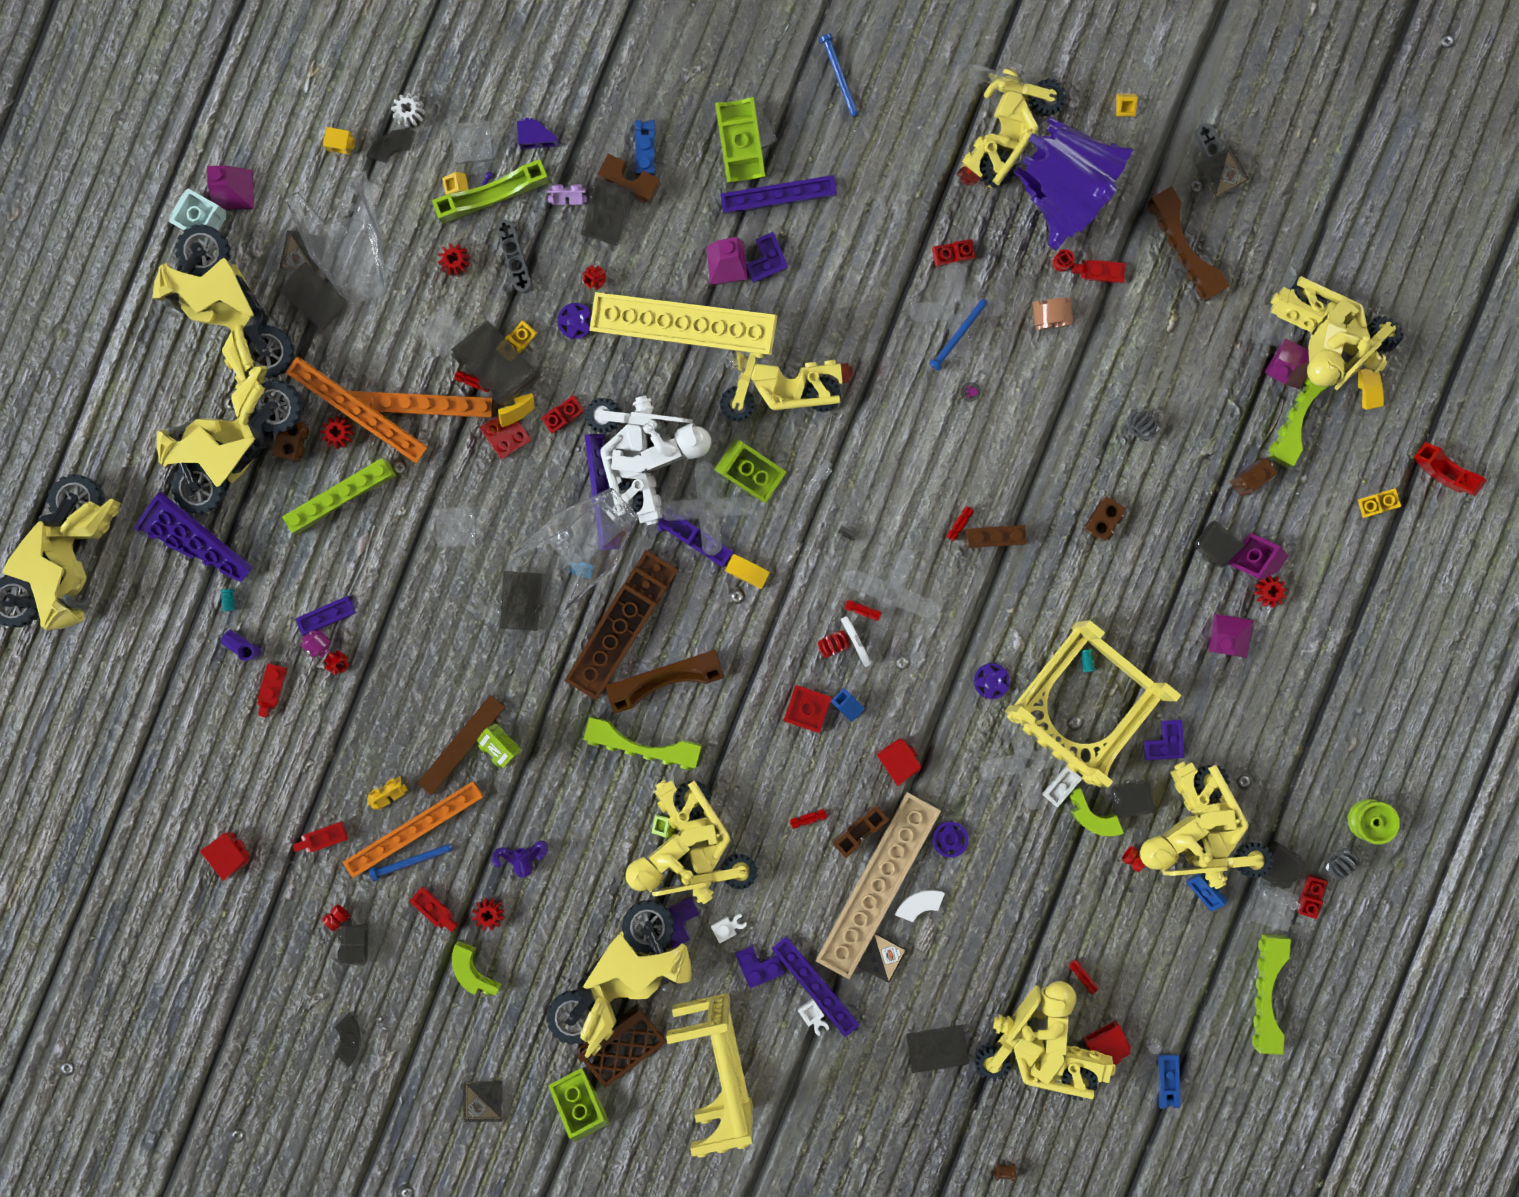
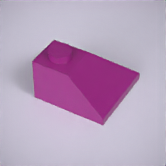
M227 165L207 166V185L213 203L224 210L254 209L252 170Z
M733 237L717 240L707 246L710 285L747 280L744 241Z
M1285 338L1266 368L1265 373L1299 390L1308 376L1309 350Z
M1249 532L1228 564L1262 580L1279 572L1289 556L1281 546Z
M1214 614L1208 652L1247 658L1253 620Z

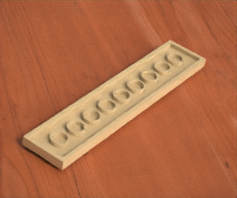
M906 792L816 957V962L850 979L941 810Z

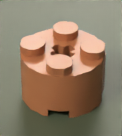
M1071 297L1048 299L1044 302H1032L1036 330L1072 325Z

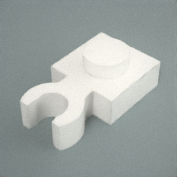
M741 913L736 914L731 921L727 916L711 925L719 943L737 935L736 928L743 929L747 926L746 922L742 924L737 922V919L742 917Z
M813 999L798 1008V1012L808 1027L814 1024V1030L818 1036L821 1035L818 1030L819 1026H824L826 1030H829L828 1023L821 1020L824 1017V1013Z

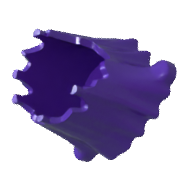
M1050 116L1047 120L1050 123L1047 131L1052 136L1038 137L1032 133L1028 140L1035 144L1037 151L1031 158L1025 155L1021 162L1027 165L1026 171L1018 167L1014 174L1020 177L1025 185V190L1032 196L1031 200L1043 213L1049 228L1048 246L1057 250L1068 236L1072 238L1077 231L1081 233L1095 218L1099 210L1112 198L1117 190L1116 180L1123 172L1133 149L1120 147L1115 143L1106 144Z

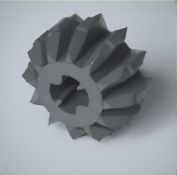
M1141 409L1135 410L1125 421L1131 433L1144 441L1152 439L1160 429L1158 422Z
M1342 848L1329 859L1326 869L1332 877L1342 880L1357 869V866L1360 864V858L1350 848Z

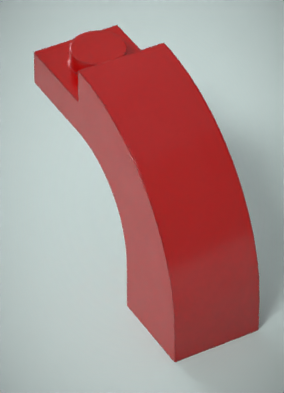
M1427 442L1422 445L1414 456L1416 462L1425 472L1456 492L1462 493L1463 491L1476 496L1487 481L1485 477L1456 465L1445 455L1442 448Z

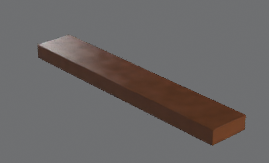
M490 695L417 784L430 795H433L474 746L482 732L494 722L506 706Z

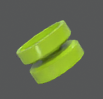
M1363 799L1351 807L1348 814V825L1356 837L1373 844H1385L1397 835L1400 828V819L1392 806L1374 799Z

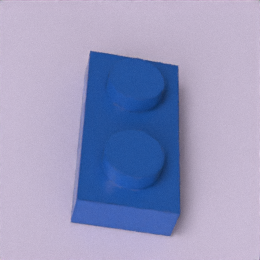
M1198 873L1188 878L1186 883L1210 911L1226 905L1228 900L1218 889L1209 886L1210 882L1205 879L1204 873Z

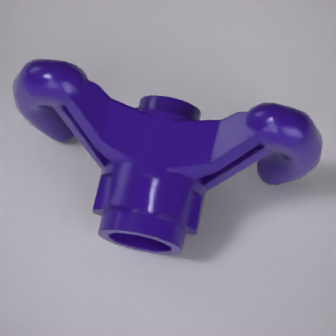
M537 841L531 848H518L514 851L501 847L493 853L492 863L495 867L499 868L501 866L499 857L502 856L513 865L514 873H517L518 877H527L532 874V861L536 857L537 860L541 861L547 855L548 845L545 841Z

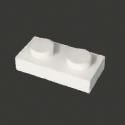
M1065 766L1042 795L1058 808L1082 779L1077 773H1074Z

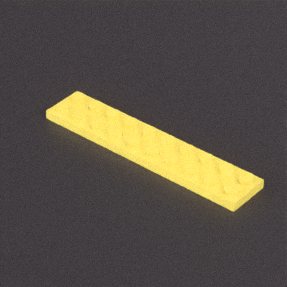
M595 292L589 331L771 355L778 316Z

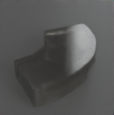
M407 129L390 131V133L381 138L379 137L372 144L366 157L387 163L389 157L395 152L402 150L410 151L415 132Z
M349 1012L335 1026L340 1037V1046L335 1055L348 1067L357 1058L361 1046L359 1025L354 1016Z

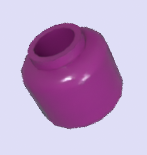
M313 629L302 638L301 646L312 658L318 655L322 658L330 651L328 647L331 641L321 630L315 631Z

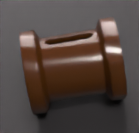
M995 1162V1181H999V1179L1015 1181V1163L999 1165V1163Z

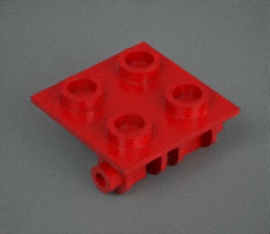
M499 416L479 427L500 459H506L510 456V453L532 441L519 421L502 427Z

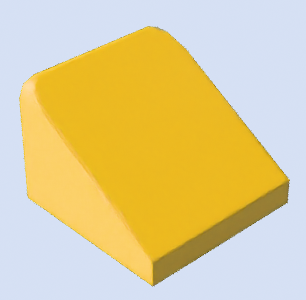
M1116 94V116H1136L1138 96L1136 94Z
M455 172L442 178L446 195L469 190L465 173Z

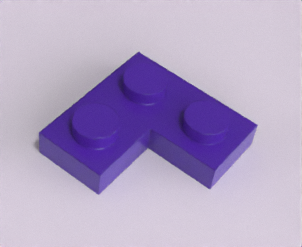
M774 232L756 239L762 257L746 264L753 283L788 269Z
M1161 720L1162 740L1143 741L1144 760L1184 758L1182 720Z
M692 896L667 907L670 913H672L674 921V932L670 939L672 948L690 941L683 922L700 914Z
M753 945L735 952V956L750 989L785 974L777 955L760 962Z

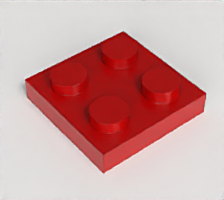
M795 684L783 721L820 733L832 697Z

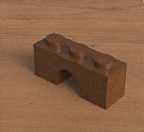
M608 153L598 172L599 179H601L600 182L608 187H611V185L617 187L618 191L626 196L628 194L635 196V200L642 204L646 202L651 204L661 185L660 179L642 170L638 179L634 181L626 180L623 177L627 168L625 161Z
M1025 525L968 528L964 530L965 549L1026 545Z
M874 803L832 840L833 845L847 858L860 847L861 842L868 835L878 831L889 819L877 804Z

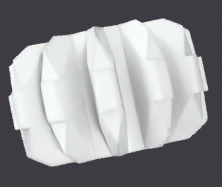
M407 93L406 98L400 94V101L394 99V103L397 106L391 107V110L395 112L393 118L398 120L399 125L405 123V126L409 128L412 123L417 127L416 121H423L420 115L425 114L424 109H422L424 104L422 101H419L417 96L412 97L410 93Z

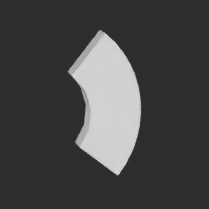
M847 616L842 618V624L864 667L871 665V661Z
M922 890L907 897L899 905L895 915L914 922L916 917L924 911H938L945 893L939 890Z

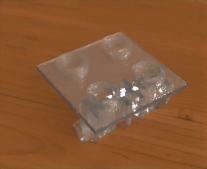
M1262 884L1251 920L1288 932L1294 911L1299 910L1301 903L1298 902L1299 895Z

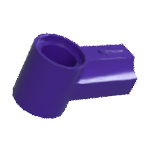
M229 629L221 638L220 643L237 654L240 660L255 661L261 655L258 645L250 643L232 629ZM248 648H250L252 651L250 657H248L246 654Z

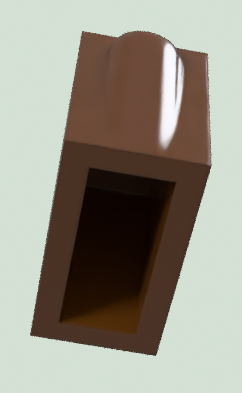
M1258 458L1229 482L1240 496L1247 495L1257 490L1277 474L1275 465L1266 458Z

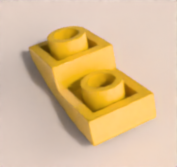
M522 320L514 331L505 337L496 350L506 360L512 362L538 333Z
M1366 368L1359 369L1358 388L1362 389V408L1368 410L1383 407L1384 396L1380 372L1374 373L1372 369L1367 370Z
M532 393L514 398L515 405L498 409L499 421L502 427L517 422L535 408Z
M1396 488L1357 500L1363 518L1401 507Z
M735 554L732 555L725 569V572L739 580H744L758 589H762L770 573Z

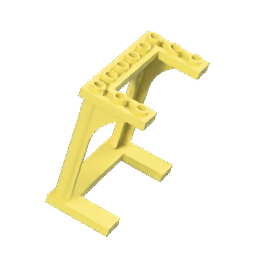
M1092 621L1075 622L1071 627L1073 632L1014 705H1009L1005 712L1008 714L1007 718L1010 721L1023 726L1022 730L1029 736L1033 734L1038 738V744L1045 749L1049 747L1053 751L1051 754L1060 761L1062 759L1068 763L1066 766L1074 773L1078 771L1083 775L1081 779L1087 784L1097 785L1100 788L1101 786L1109 788L1113 781L1108 778V772L1121 749L1159 701H1177L1181 694L1167 683H1154L1101 639L1105 632ZM1086 642H1088L1142 686L1145 691L1110 735L1095 743L1079 744L1066 739L1054 728L1048 715L1047 701L1055 681ZM1039 699L1043 703L1042 706H1033L1035 703L1038 704ZM1039 710L1043 712V718L1035 721L1036 718L1031 713ZM1046 723L1048 728L1046 730H1043L1044 727L1037 725ZM1057 736L1060 737L1059 742L1056 741ZM1072 746L1077 749V751H1076V757H1075V753H1074L1072 750H1071V752H1070V748H1071ZM1095 747H1099L1100 750L1096 752V753H1098V754H1097V756L1095 757L1094 748H1095ZM1084 748L1090 752L1088 762H1083L1081 759V751Z
M729 993L674 1004L672 1006L673 1017L708 1010L707 1022L668 1030L666 1038L667 1043L671 1044L710 1035L722 1087L721 1093L712 1103L706 1107L695 1109L696 1123L706 1124L716 1118H720L721 1122L711 1136L691 1142L690 1150L692 1157H705L709 1153L716 1151L717 1153H724L730 1148L735 1147L743 1149L752 1144L753 1103L751 1097H748L730 1013Z

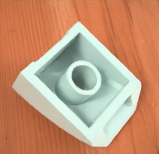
M187 188L173 209L169 222L182 230L189 229L192 225L199 226L200 224L219 230L222 223L226 220V210ZM202 237V238H199V240H201V241L204 242V241H205V238Z

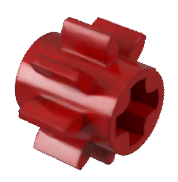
M590 265L582 273L583 282L590 289L594 287L598 290L606 282V273L599 266L594 268L593 265Z
M339 650L336 653H329L324 660L327 663L325 669L334 675L344 673L350 665L346 661L349 657Z

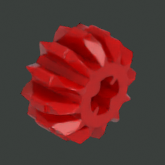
M449 243L448 250L446 247H442L444 254L438 253V256L442 258L438 261V264L442 266L441 270L443 272L447 271L449 276L455 273L457 277L460 276V270L466 273L464 266L470 267L471 265L467 262V260L471 259V256L466 254L468 250L466 248L461 249L460 244H457L454 248L452 243ZM455 257H457L458 260L453 261L452 263L451 259H455Z
M336 416L335 421L332 418H328L329 425L323 423L326 430H321L320 433L325 435L322 440L324 442L328 441V447L334 445L335 449H339L341 445L343 448H346V441L352 443L353 440L349 438V435L353 436L355 433L349 431L353 428V425L347 424V419L341 420V417ZM340 430V431H341L340 435L337 434L338 436H336V435L334 434L335 431Z
M1272 576L1266 577V579L1259 580L1260 584L1254 585L1258 588V591H1255L1253 594L1259 595L1256 601H1262V606L1264 607L1269 605L1270 608H1274L1276 604H1282L1281 599L1287 598L1283 592L1288 591V588L1282 587L1285 581L1279 582L1278 576L1273 578ZM1273 589V593L1268 594V590Z
M840 630L819 640L817 643L818 649L823 657L828 658L848 649L851 645L850 639L845 631Z
M487 898L483 899V903L478 901L476 903L477 908L472 910L474 914H477L472 917V920H478L476 927L482 924L483 931L487 927H489L490 931H493L494 927H500V921L505 919L501 915L505 912V909H499L498 907L501 905V902L495 905L494 898L490 902ZM487 911L491 912L490 915L492 914L490 918L486 917L487 914L485 913Z

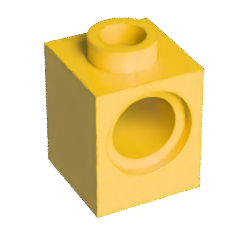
M326 127L323 147L330 152L351 155V149L353 150L355 147V138L347 130Z

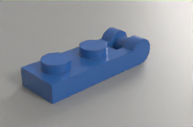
M635 120L636 175H640L642 170L655 175V120H649V122ZM642 130H649V135H642Z
M1158 1054L1160 1109H1166L1167 1106L1180 1108L1179 1055Z

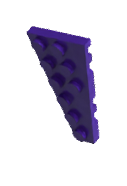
M161 491L154 497L132 528L137 532L141 530L147 533L148 537L152 539L158 538L164 541L166 546L192 559L196 557L202 560V563L207 566L211 564L219 568L221 573L239 582H242L253 569L250 564Z

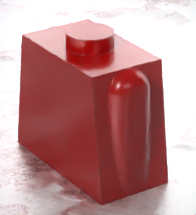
M902 738L875 752L897 786L921 770V765L915 758L918 756L913 746L908 747Z
M233 832L221 834L213 842L200 850L222 881L229 879L234 873L245 866L251 857L245 849L244 842L241 839H237Z
M1116 1020L1082 1038L1089 1051H1098L1104 1055L1112 1056V1061L1115 1065L1131 1054V1046Z

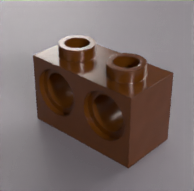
M297 423L295 426L298 431L294 436L291 435V429L277 433L272 455L300 462L305 454V447H303L305 439L309 436L308 424ZM289 445H292L293 452L288 455L286 451L287 447Z
M1107 496L1102 497L1082 530L1101 542L1107 539L1110 540L1115 532L1113 528L1116 523L1119 524L1125 516L1123 512L1126 508ZM1108 507L1114 509L1113 517L1107 515L1106 510ZM1098 523L1104 525V532L1102 534L1096 530Z

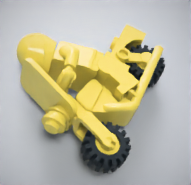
M1302 276L1290 289L1283 287L1271 299V304H1273L1271 313L1310 332L1307 375L1316 386L1327 387L1337 384L1334 389L1338 390L1363 365H1365L1367 370L1372 369L1374 373L1383 371L1387 365L1386 356L1383 354L1379 355L1377 351L1381 352L1383 350V353L1391 352L1404 338V332L1401 331L1402 327H1398L1399 323L1397 322L1393 323L1392 318L1388 320L1387 316L1383 318L1378 316L1367 326L1364 308L1360 303ZM1325 298L1331 301L1326 307L1323 305ZM1342 351L1354 357L1348 363L1344 362L1341 357Z
M1182 761L1174 766L1175 769L1170 771L1175 781V788L1182 794L1185 799L1184 804L1186 808L1193 814L1182 819L1162 836L1158 835L1143 843L1140 857L1144 865L1153 870H1161L1163 875L1169 876L1206 873L1205 879L1209 880V886L1215 887V889L1226 885L1225 881L1228 878L1223 875V872L1227 871L1228 868L1237 867L1236 869L1241 871L1242 875L1251 878L1264 877V874H1268L1270 872L1268 869L1273 867L1270 864L1274 860L1270 858L1272 853L1268 852L1269 848L1265 847L1264 844L1255 842L1242 844L1241 848L1236 850L1238 852L1237 855L1228 857L1247 831L1249 824L1230 791V787H1228L1230 781L1227 780L1229 775L1224 773L1226 770L1221 769L1218 765H1204L1199 767L1197 771L1192 762L1185 763V761ZM1218 799L1219 802H1220V803L1208 804V803H1209V800ZM1200 839L1203 841L1205 854L1203 853V848L1197 843ZM1179 853L1185 854L1188 863L1194 866L1192 868L1168 870L1178 863Z
M663 780L655 785L657 789L654 790V793L659 799L657 803L663 813L665 811L670 817L667 819L673 829L677 827L679 832L671 836L647 857L649 860L641 857L628 866L626 881L629 886L636 891L648 890L652 892L653 896L693 889V896L697 897V903L702 902L703 904L713 898L711 895L714 891L709 889L711 882L725 880V883L730 887L740 890L750 887L754 883L755 878L757 879L758 869L753 859L747 855L734 854L728 857L726 862L724 861V866L721 870L713 871L729 844L730 836L710 806L711 795L706 785L695 780L683 783L678 789L672 781L666 782V780ZM676 790H677V793L675 794V798H676V801H675V802H676V805L678 806V809L680 810V811H678V812H677V810H676V808H675V806H674V802H673V796H674V792H675ZM704 813L706 818L688 821L689 815L695 816ZM687 852L694 871L697 873L696 875H693L691 871L683 869L684 867L677 861ZM668 868L673 872L675 871L679 881L683 883L682 885L654 890L664 879L661 873Z
M1063 981L1053 982L1049 986L1044 987L1041 992L1039 986H1034L1012 1017L1008 1015L1003 1017V1014L995 1017L993 1029H996L997 1034L1000 1032L1004 1034L997 1043L993 1042V1046H990V1042L986 1043V1047L982 1045L981 1049L977 1050L975 1061L978 1074L981 1073L982 1078L986 1076V1080L990 1081V1078H993V1081H996L998 1077L999 1080H1002L1003 1076L1006 1077L1010 1071V1053L1013 1048L1025 1084L1065 1093L1068 1097L1073 1095L1074 1100L1079 1097L1080 1101H1083V1098L1093 1100L1094 1091L1097 1090L1098 1086L1097 1077L1098 1082L1109 1083L1110 1077L1115 1074L1116 1065L1113 1064L1112 1056L1104 1055L1098 1051L1081 1049L1076 1046H1067L1068 1015L1072 1013L1076 1004V993L1069 984ZM1040 1003V1008L1042 1010H1037V1012H1034ZM1032 1018L1047 1020L1046 1030L1033 1032L1032 1028L1028 1026V1021Z

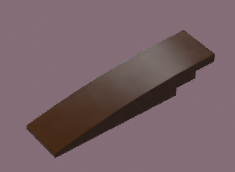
M646 549L625 583H623L564 681L597 701L679 569Z

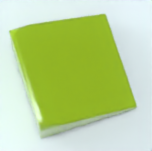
M655 814L651 833L670 838L675 834L676 828L673 829L667 819L670 817Z

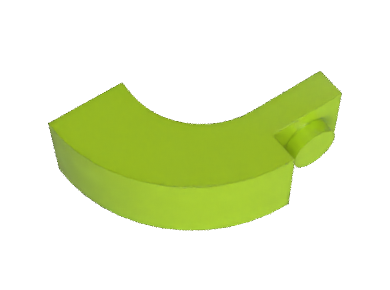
M1075 787L1071 791L1072 795H1069L1073 806L1077 807L1070 811L1078 823L1089 831L1101 836L1124 834L1115 814L1112 813L1106 816L1093 814L1086 803L1081 788Z
M458 940L452 953V967L459 983L474 995L481 989L486 995L496 996L502 984L481 975L473 963V955L476 948Z

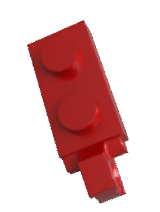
M1083 260L1082 264L1073 263L1071 273L1081 274V278L1087 281L1123 284L1126 263Z
M267 663L257 699V705L260 706L258 716L269 717L270 710L275 709L276 705H278L288 668Z
M343 821L304 834V836H301L302 841L293 844L295 852L306 849L307 853L314 852L349 838Z
M424 886L409 900L436 927L439 926L441 929L446 927L451 933L458 927V924L452 919L454 915Z

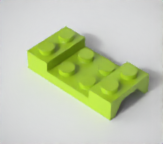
M754 97L738 101L715 103L727 183L765 177Z

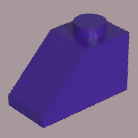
M523 118L522 121H517L518 144L521 150L559 147L557 137L537 120Z

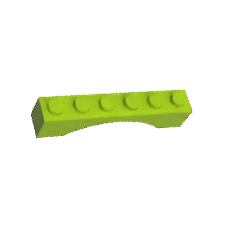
M538 159L519 167L517 170L494 182L466 191L449 193L432 200L438 219L444 224L549 184L550 181L541 160Z
M1309 377L1305 380L1306 386L1304 390H1301L1296 397L1297 403L1295 407H1292L1286 416L1288 418L1287 422L1278 430L1277 434L1279 437L1270 445L1268 450L1270 452L1268 458L1287 468L1294 467L1303 451L1301 428L1305 413L1313 399L1327 388L1314 385Z
M381 458L285 514L282 518L291 533L300 534L343 504L395 478L396 474L388 460Z
M594 716L589 717L583 739L592 746L606 745V749L611 751L621 749L625 750L624 753L627 755L636 756V753L644 755L643 758L646 760L654 761L656 758L662 760L663 764L673 766V763L681 765L680 768L690 771L692 768L696 769L702 744L686 740L667 746L653 747L642 745L623 736L609 720Z
M1262 934L1258 943L1260 958L1257 960L1259 978L1256 979L1258 997H1255L1257 1012L1253 1019L1255 1035L1252 1037V1044L1262 1054L1283 1055L1284 1034L1278 1027L1273 1014L1272 991L1279 971L1290 959L1291 939L1285 935Z

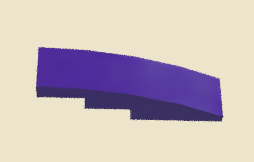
M667 508L662 516L663 518L660 519L657 525L724 568L734 552Z

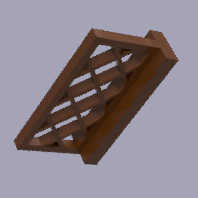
M639 1003L619 1017L612 1028L614 1033L607 1041L603 1039L599 1045L602 1046L600 1048L602 1052L598 1051L595 1056H601L600 1065L592 1064L588 1060L593 1056L592 1054L588 1058L585 1057L589 1046L588 1042L577 1049V1058L586 1064L604 1088L666 1043V1039L645 1015ZM642 1019L647 1024L646 1030L635 1029L636 1024ZM623 1033H632L631 1042L620 1041V1036ZM634 1034H644V1043L633 1042ZM648 1035L657 1036L659 1041L655 1044H647ZM608 1044L617 1045L616 1053L605 1052V1047ZM619 1045L630 1046L629 1055L618 1054ZM633 1046L643 1047V1053L639 1056L631 1055ZM604 1057H614V1066L603 1065ZM617 1058L628 1059V1064L624 1067L616 1066ZM602 1069L613 1070L612 1076L605 1080L601 1075Z

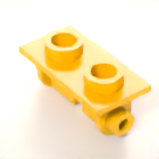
M401 776L396 779H390L380 789L372 790L367 797V805H371L373 810H380L391 803L388 796L395 801L405 795L408 789L405 784L401 785Z

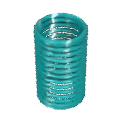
M233 588L221 589L222 611H234Z
M1093 649L1080 650L1083 672L1095 671Z

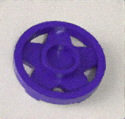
M568 304L558 315V327L566 337L582 339L591 332L589 331L590 325L586 323V320L590 316L591 323L592 313L583 304ZM576 307H581L583 310L578 311ZM567 310L568 314L563 316L564 312ZM562 325L567 326V333L562 328ZM578 331L584 332L581 335L575 336Z
M989 663L981 666L976 671L974 687L982 697L997 699L1002 697L1009 689L1010 677L1002 666ZM991 666L997 667L999 670L993 671ZM983 670V676L978 678L979 673ZM1005 676H1006V684H1004L1003 681H1002ZM978 687L984 688V694L980 691ZM995 691L1001 692L1000 694L993 696Z
M943 822L933 832V846L942 856L949 858L957 857L967 848V831L957 822ZM953 825L958 826L960 829L954 830ZM944 826L943 832H938ZM965 837V842L962 846L960 841ZM936 841L941 843L940 850L936 845ZM951 849L956 851V853L947 854Z

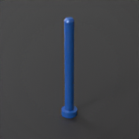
M825 34L819 38V41L826 48L850 115L855 117L858 115V111L831 42L833 40L832 34Z
M980 300L937 358L929 362L932 368L937 371L942 369L941 364L985 308L987 300Z
M447 844L379 869L371 868L369 869L373 882L377 881L380 876L452 851L453 847L451 844Z

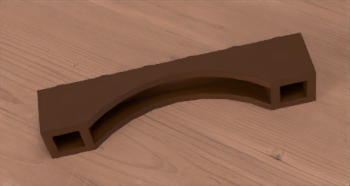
M1171 186L1152 197L1147 202L1149 204L1148 209L1157 218L1160 230L1165 232L1168 237L1167 242L1169 246L1174 248L1178 254L1177 259L1186 268L1187 277L1197 287L1196 292L1198 296L1206 301L1228 288L1230 285L1222 271L1201 260L1188 245L1183 235L1180 220L1182 202L1174 188Z
M712 650L608 684L606 689L609 703L616 714L634 708L646 695L663 686L687 681L708 684L723 679L724 674L716 650Z

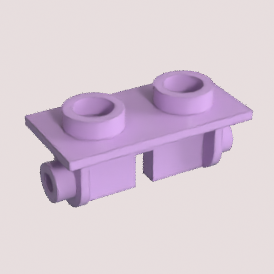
M555 184L551 185L552 188L547 190V193H551V195H548V203H552V205H566V197H569V205H583V203H587V195H583L587 188H582L580 184L571 185V188H563V185Z

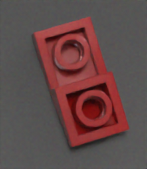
M972 239L932 247L935 267L976 258Z
M572 395L561 405L554 407L541 417L551 434H553L584 413L585 409L576 396Z
M1311 874L1307 875L1299 901L1298 914L1317 919L1324 903L1322 897L1328 884L1327 879Z

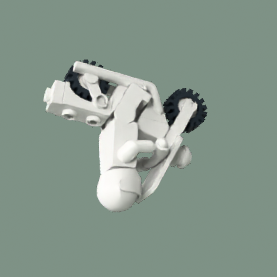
M647 396L635 398L636 402L633 403V406L636 407V410L631 412V414L620 413L621 408H618V404L613 402L614 400L607 398L592 400V403L587 405L588 410H585V413H587L585 420L588 421L586 424L593 431L599 433L612 432L613 429L618 428V424L629 423L601 448V457L611 491L608 494L610 498L608 504L611 505L609 508L614 510V514L621 517L634 516L637 513L640 523L646 522L647 526L658 523L657 519L663 518L660 509L662 503L660 496L656 494V480L654 476H651V473L647 472L658 470L686 457L694 459L704 456L711 447L709 433L704 428L696 426L692 419L653 415L654 407L650 403L652 400L651 398L647 399ZM661 420L691 424L677 429L674 433L675 438L671 439L669 434H666V426ZM647 433L651 434L652 437L650 438L654 444V447L647 449ZM622 478H630L636 480H634L633 483L623 482Z

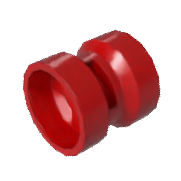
M1068 249L1060 250L1053 257V268L1058 272L1067 271L1074 263V254Z
M1133 845L1125 851L1121 858L1124 863L1130 864L1136 872H1140L1146 866L1141 860L1138 849Z
M336 904L332 911L322 918V921L330 930L335 932L340 928L342 922H346L350 918V915L341 905Z

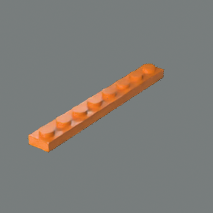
M296 357L287 370L286 374L413 462L418 463L427 450L428 446L300 357Z
M349 391L374 410L382 413L493 418V398Z
M472 781L342 863L351 877L354 878L480 800L484 795L475 781Z

